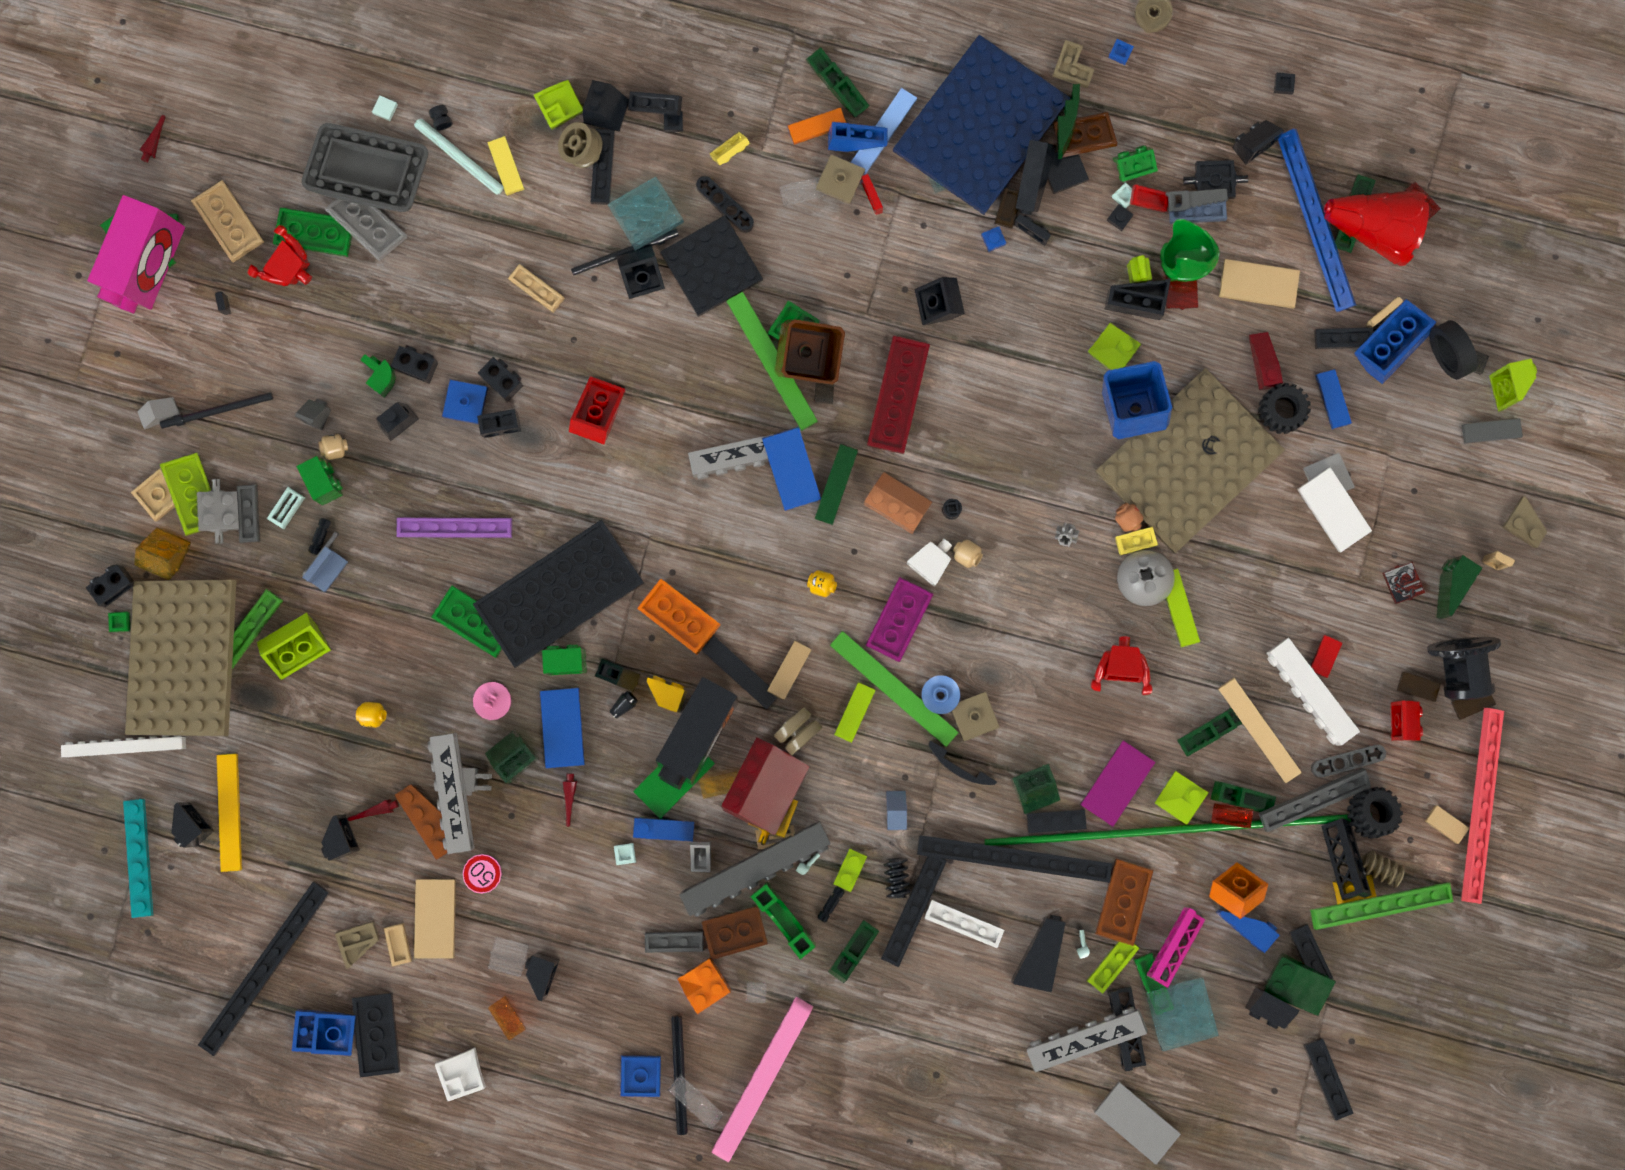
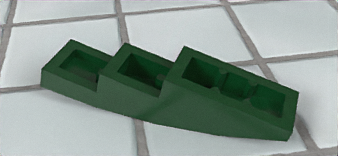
M821 47L805 59L827 88L854 118L869 107V104L848 76L842 73L836 63L830 60Z
M1080 84L1072 85L1071 100H1065L1064 116H1058V159H1062L1075 129L1079 109Z
M1357 174L1349 196L1359 194L1371 195L1376 180ZM1338 229L1335 237L1337 249L1351 253L1356 238L1353 236L1349 237Z
M840 444L815 516L816 520L833 525L858 449Z
M1229 708L1182 736L1177 741L1188 757L1220 739L1223 735L1236 729L1243 723L1234 710Z

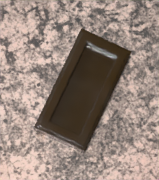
M1005 187L994 224L1013 228L1018 211L1016 208L1018 190Z
M1402 672L1397 691L1436 702L1441 683Z
M1492 695L1479 699L1455 700L1451 702L1459 720L1483 711L1484 708L1496 705Z

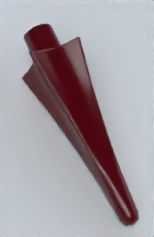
M165 115L160 117L155 128L139 149L143 152L141 160L148 163L150 157H156Z
M566 773V780L562 782L567 827H570L572 806L577 781H574V773Z
M384 800L363 812L348 817L347 820L353 821L368 816L392 813L394 808L399 807L398 801Z

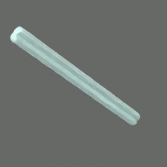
M421 118L414 124L416 129L496 195L503 191V185Z

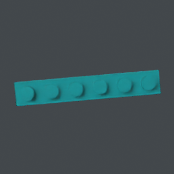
M145 799L123 801L131 917L153 916Z

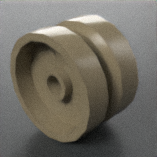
M805 707L796 715H792L782 725V728L774 734V737L780 743L792 737V740L785 748L791 755H794L823 728L817 720H813L807 726L804 725L811 717L810 712Z

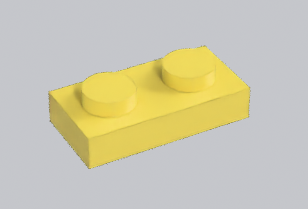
M738 132L712 151L710 156L717 164L722 165L727 163L736 153L743 151L750 143L743 134Z
M1153 527L1115 537L1120 556L1158 545Z

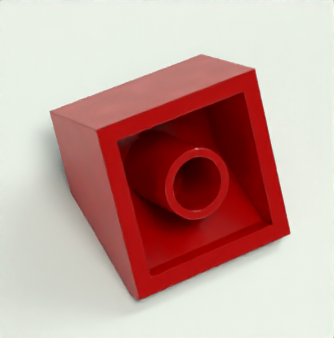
M1391 702L1392 741H1421L1423 727L1420 725V717H1422L1423 710L1420 702Z

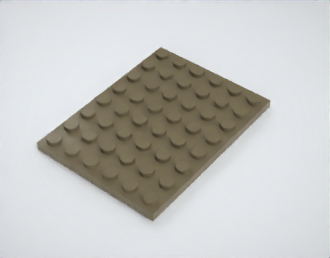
M1206 368L1171 400L1172 412L1170 424L1166 430L1131 437L1095 471L1125 503L1134 504L1144 517L1143 522L1149 528L1153 527L1155 535L1174 554L1285 451ZM1210 436H1215L1220 440L1217 442L1209 441L1207 447L1216 452L1214 455L1205 453L1202 448V442Z
M236 580L134 581L125 735L229 736Z

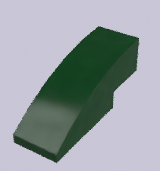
M1215 781L1210 800L1260 813L1274 807L1276 796Z
M863 920L828 973L845 983L874 941L879 930Z

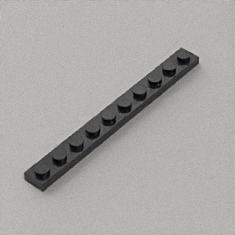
M919 835L916 854L1110 883L1112 863L922 835Z
M315 881L312 882L201 1039L198 1046L212 1056L218 1053L330 894L327 889Z

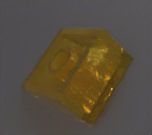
M156 527L136 548L134 565L170 580L180 569L191 546V542Z

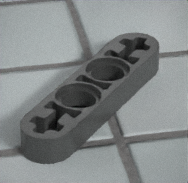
M1371 745L1316 760L1311 765V772L1316 777H1326L1381 762L1386 757V750L1381 745ZM1374 748L1380 750L1381 753L1378 755V759L1376 756L1367 757V754L1375 752ZM1355 753H1360L1363 757L1360 764H1356L1353 761ZM1337 758H1341L1344 761V766L1341 769H1337L1334 765ZM1319 763L1321 766L1330 765V768L1322 770L1323 774L1316 770L1319 767Z

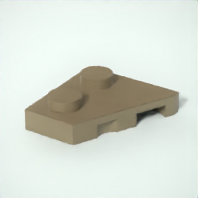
M1525 496L1521 497L1502 527L1533 548H1538L1547 534L1546 528Z
M374 921L335 933L346 969L350 968L380 939Z

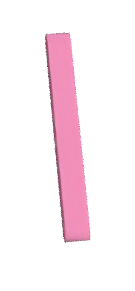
M798 997L794 999L711 1153L727 1162L731 1160L813 1009L811 1004Z

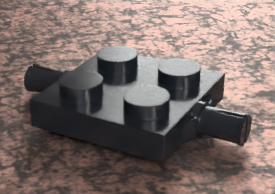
M1234 160L1196 161L1195 176L1183 177V185L1194 184L1196 191L1227 189L1228 199H1235L1237 183H1248V175L1236 174Z

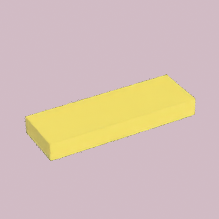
M506 137L487 142L506 195L524 190Z

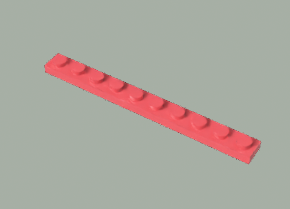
M1484 708L1461 897V901L1478 904L1482 903L1504 711L1493 708Z

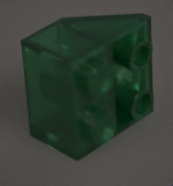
M516 729L485 753L494 770L506 784L511 783L539 760L538 756Z
M1049 764L1010 778L1024 814L1061 800Z

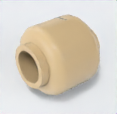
M340 434L323 436L321 441L318 442L320 454L327 460L342 458L345 455V451L348 450L347 441L342 439Z
M970 540L958 542L953 549L955 561L967 568L976 567L983 556L981 547Z

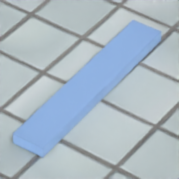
M903 88L900 89L876 124V127L888 128V142L917 101V97ZM884 147L859 150L850 163L865 168L864 175H866Z

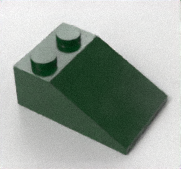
M1464 555L1448 559L1442 566L1443 572L1440 575L1436 616L1438 619L1453 616L1482 570L1481 566Z
M1281 953L1264 985V991L1288 1004L1318 1016L1336 981Z

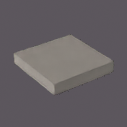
M1339 453L1303 468L1308 481L1327 468H1331L1346 491L1355 488Z

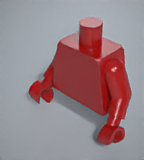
M279 225L274 232L283 236L284 240L281 241L262 269L263 271H259L251 264L248 274L253 278L258 276L264 281L284 287L289 284L295 285L298 281L307 285L312 279V276L306 272L310 265V262L307 260V254L300 242L290 233L288 234V230L283 225Z
M1119 637V646L1113 645L1110 650L1103 653L1094 675L1095 679H1092L1091 688L1100 692V682L1103 678L1104 680L1137 683L1142 681V695L1151 694L1152 685L1149 684L1151 681L1150 669L1145 656L1140 653L1138 647H1130V637Z

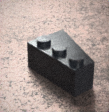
M1171 278L1161 281H1147L1145 283L1112 285L1107 293L1104 310L1161 320L1165 312Z

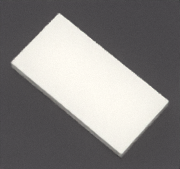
M1327 468L1297 489L1338 552L1344 551L1372 531L1331 468Z

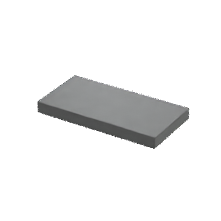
M336 199L326 207V211L379 261L407 239V235L376 207Z
M1119 1081L1094 1111L1096 1115L1155 1165L1181 1135Z

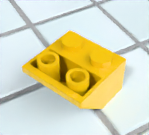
M653 676V679L647 678V683L658 706L680 714L687 691L683 690L684 686L674 682L668 685L665 683V679Z

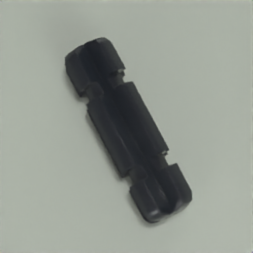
M320 518L319 528H316L311 541L313 544H310L308 549L309 553L318 555L320 552V545H323L327 534L326 529H329L331 524L330 520Z
M838 886L835 887L832 892L833 895H830L823 906V911H820L817 918L824 923L827 922L830 917L829 914H832L839 903V898H842L845 893Z

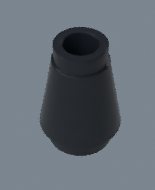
M627 690L625 693L622 692L609 711L618 719L634 708L638 700Z

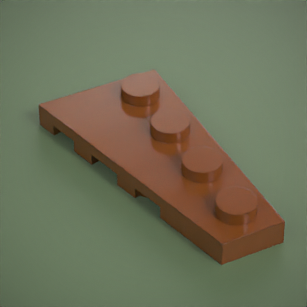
M410 784L395 794V797L434 858L438 860L447 854V850L443 846L445 833L440 827L441 811L414 785Z

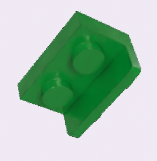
M1143 145L1136 147V151H1123L1118 153V156L1113 157V161L1117 164L1121 182L1158 171L1152 148Z

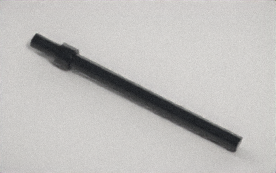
M674 229L664 234L662 232L658 233L653 238L571 268L573 276L617 260V256L656 244L662 245L666 243L665 241L679 236L678 231Z
M272 392L186 415H175L174 418L160 421V426L162 429L175 425L177 427L182 426L186 422L273 400Z

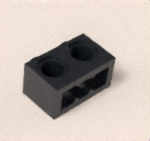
M408 345L405 348L399 346L391 367L397 372L430 384L438 365L434 356L426 352L423 355L417 353V349ZM405 356H410V361L406 364H403V358ZM428 363L426 370H420L421 364Z
M492 357L478 374L508 402L523 387L520 382L522 378L514 371L510 373L506 369L508 365L502 359L497 361ZM499 368V373L492 376L491 370ZM507 381H513L511 388H504V384Z
M515 409L477 416L480 435L483 438L521 432L519 414Z
M117 564L109 566L105 570L106 573L100 577L93 578L89 582L90 584L85 587L98 606L106 608L133 588L134 580L124 566ZM120 574L121 579L116 583L115 577ZM104 586L105 592L100 595L99 590Z

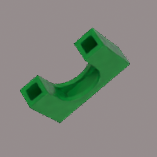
M768 882L751 895V898L761 911L765 912L787 939L788 945L800 960L816 947L815 941Z

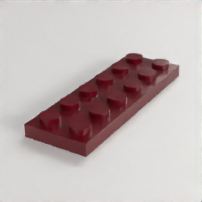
M893 335L867 446L904 455L930 344Z

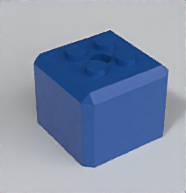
M1152 361L1109 370L1105 373L1102 396L1112 435L1115 438L1123 439L1167 429L1170 424L1172 404L1161 364ZM1132 406H1138L1140 407L1141 411L1138 413H1133L1130 410V408Z

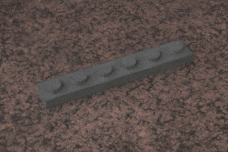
M1361 768L1260 812L1259 816L1264 830L1270 832L1371 788L1367 771Z

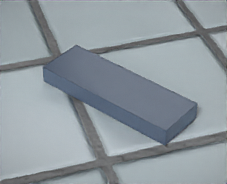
M1218 201L1217 204L1212 203L1206 206L1201 205V207H1191L1182 212H1169L1170 224H1174L1177 219H1185L1192 223L1226 221V201L1222 203Z

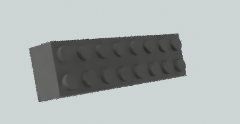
M820 821L796 832L794 836L790 835L681 891L679 896L689 916L693 914L695 917L700 916L706 912L707 907L712 905L715 908L723 904L724 898L729 896L732 899L740 895L742 889L747 887L750 890L758 886L759 880L765 878L767 881L775 877L777 871L782 869L785 872L793 868L794 862L800 860L802 863L811 858L810 854L816 851L820 854L828 850V845L831 843Z

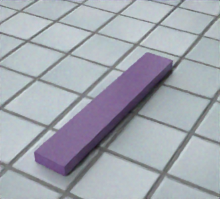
M397 518L396 537L512 538V518Z

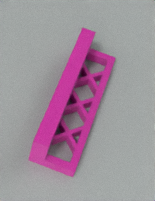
M1187 907L1183 908L1147 973L1148 977L1166 988L1169 987L1205 921L1204 918L1196 914V911ZM1192 919L1198 920L1195 928L1188 930ZM1184 933H1186V944L1183 946H1179V942L1181 941ZM1176 950L1178 955L1177 961L1174 963H1169L1173 953ZM1167 967L1169 975L1166 981H1163L1160 977Z

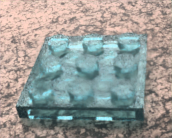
M657 177L607 204L635 251L684 223L683 218Z
M1202 977L1146 993L1161 1051L1164 1052L1219 1036Z

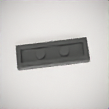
M1520 418L1461 425L1464 444L1523 437Z
M256 484L237 486L239 543L260 542L258 487Z
M704 931L645 932V953L704 951Z

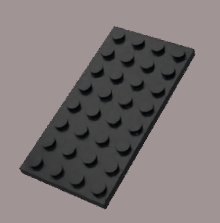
M601 519L473 603V606L514 668H517L643 585L644 582Z

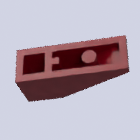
M1263 332L1249 335L1259 390L1271 389L1278 384H1282L1280 364L1269 333Z

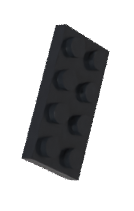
M393 992L352 998L353 1014L356 1015L355 1034L360 1078L401 1072Z

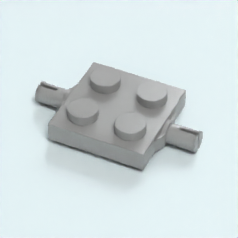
M212 479V491L197 492L198 531L215 533V544H219V540L220 544H223V532L239 530L237 491L220 490V479Z

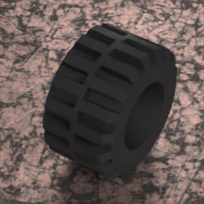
M1289 383L1278 384L1264 394L1263 399L1259 402L1261 406L1258 408V413H1261L1259 416L1260 420H1264L1263 425L1270 427L1269 431L1273 432L1276 430L1277 434L1282 432L1288 434L1298 429L1309 418L1308 414L1311 412V409L1308 408L1311 402L1306 400L1309 396L1307 393H1302L1303 389L1301 387L1296 389L1297 385L1295 384L1289 386ZM1284 399L1291 403L1294 411L1292 418H1283L1277 413L1275 409L1276 400Z
M1372 787L1355 794L1353 799H1350V806H1347V811L1350 814L1347 817L1351 819L1350 825L1355 827L1354 831L1356 833L1361 832L1362 837L1368 836V839L1389 835L1400 827L1398 824L1402 823L1400 818L1403 815V811H1400L1402 805L1397 802L1398 798L1396 795L1392 796V791H1386V788ZM1371 804L1379 811V822L1371 816Z

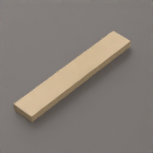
M1232 678L1218 689L1284 782L1287 783L1302 772L1236 679Z

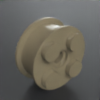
M575 122L567 126L558 142V151L561 158L578 168H587L597 162L602 150V138L599 132L581 122Z

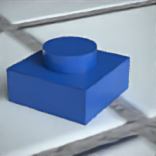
M1117 39L1108 58L1126 65L1134 46Z
M999 226L981 234L988 252L1006 245Z

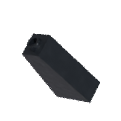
M1034 140L1029 141L1016 208L1021 209V213L1032 215V212L1039 211L1057 145Z
M1050 915L1049 918L1044 917L1012 977V984L1052 993L1066 922L1061 921L1062 917Z

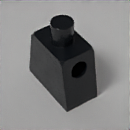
M397 402L378 416L376 420L379 428L392 441L419 420V418L407 404Z

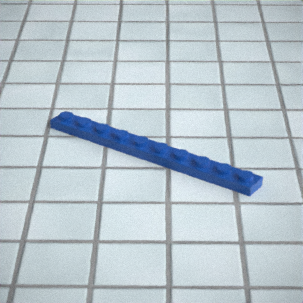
M1292 129L1283 133L1278 141L1336 312H1341L1356 306V302L1329 223L1324 219V208L1297 129Z

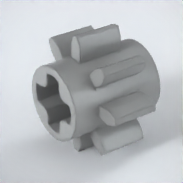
M1064 522L1063 527H1057L1055 539H1058L1060 545L1070 547L1072 542L1077 543L1080 531L1076 530L1074 524Z

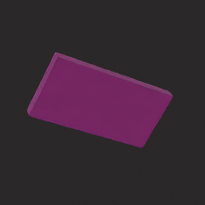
M899 577L865 646L900 663L934 594Z
M1122 741L1080 805L1113 827L1155 762L1125 741Z

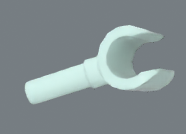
M816 853L807 864L800 862L796 872L801 875L806 874L820 855Z
M1079 930L1082 947L1077 949L1079 958L1082 959L1087 957L1090 952L1085 942L1084 930Z

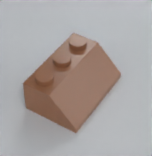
M886 473L881 475L864 501L865 506L911 534L914 533L932 504V501Z

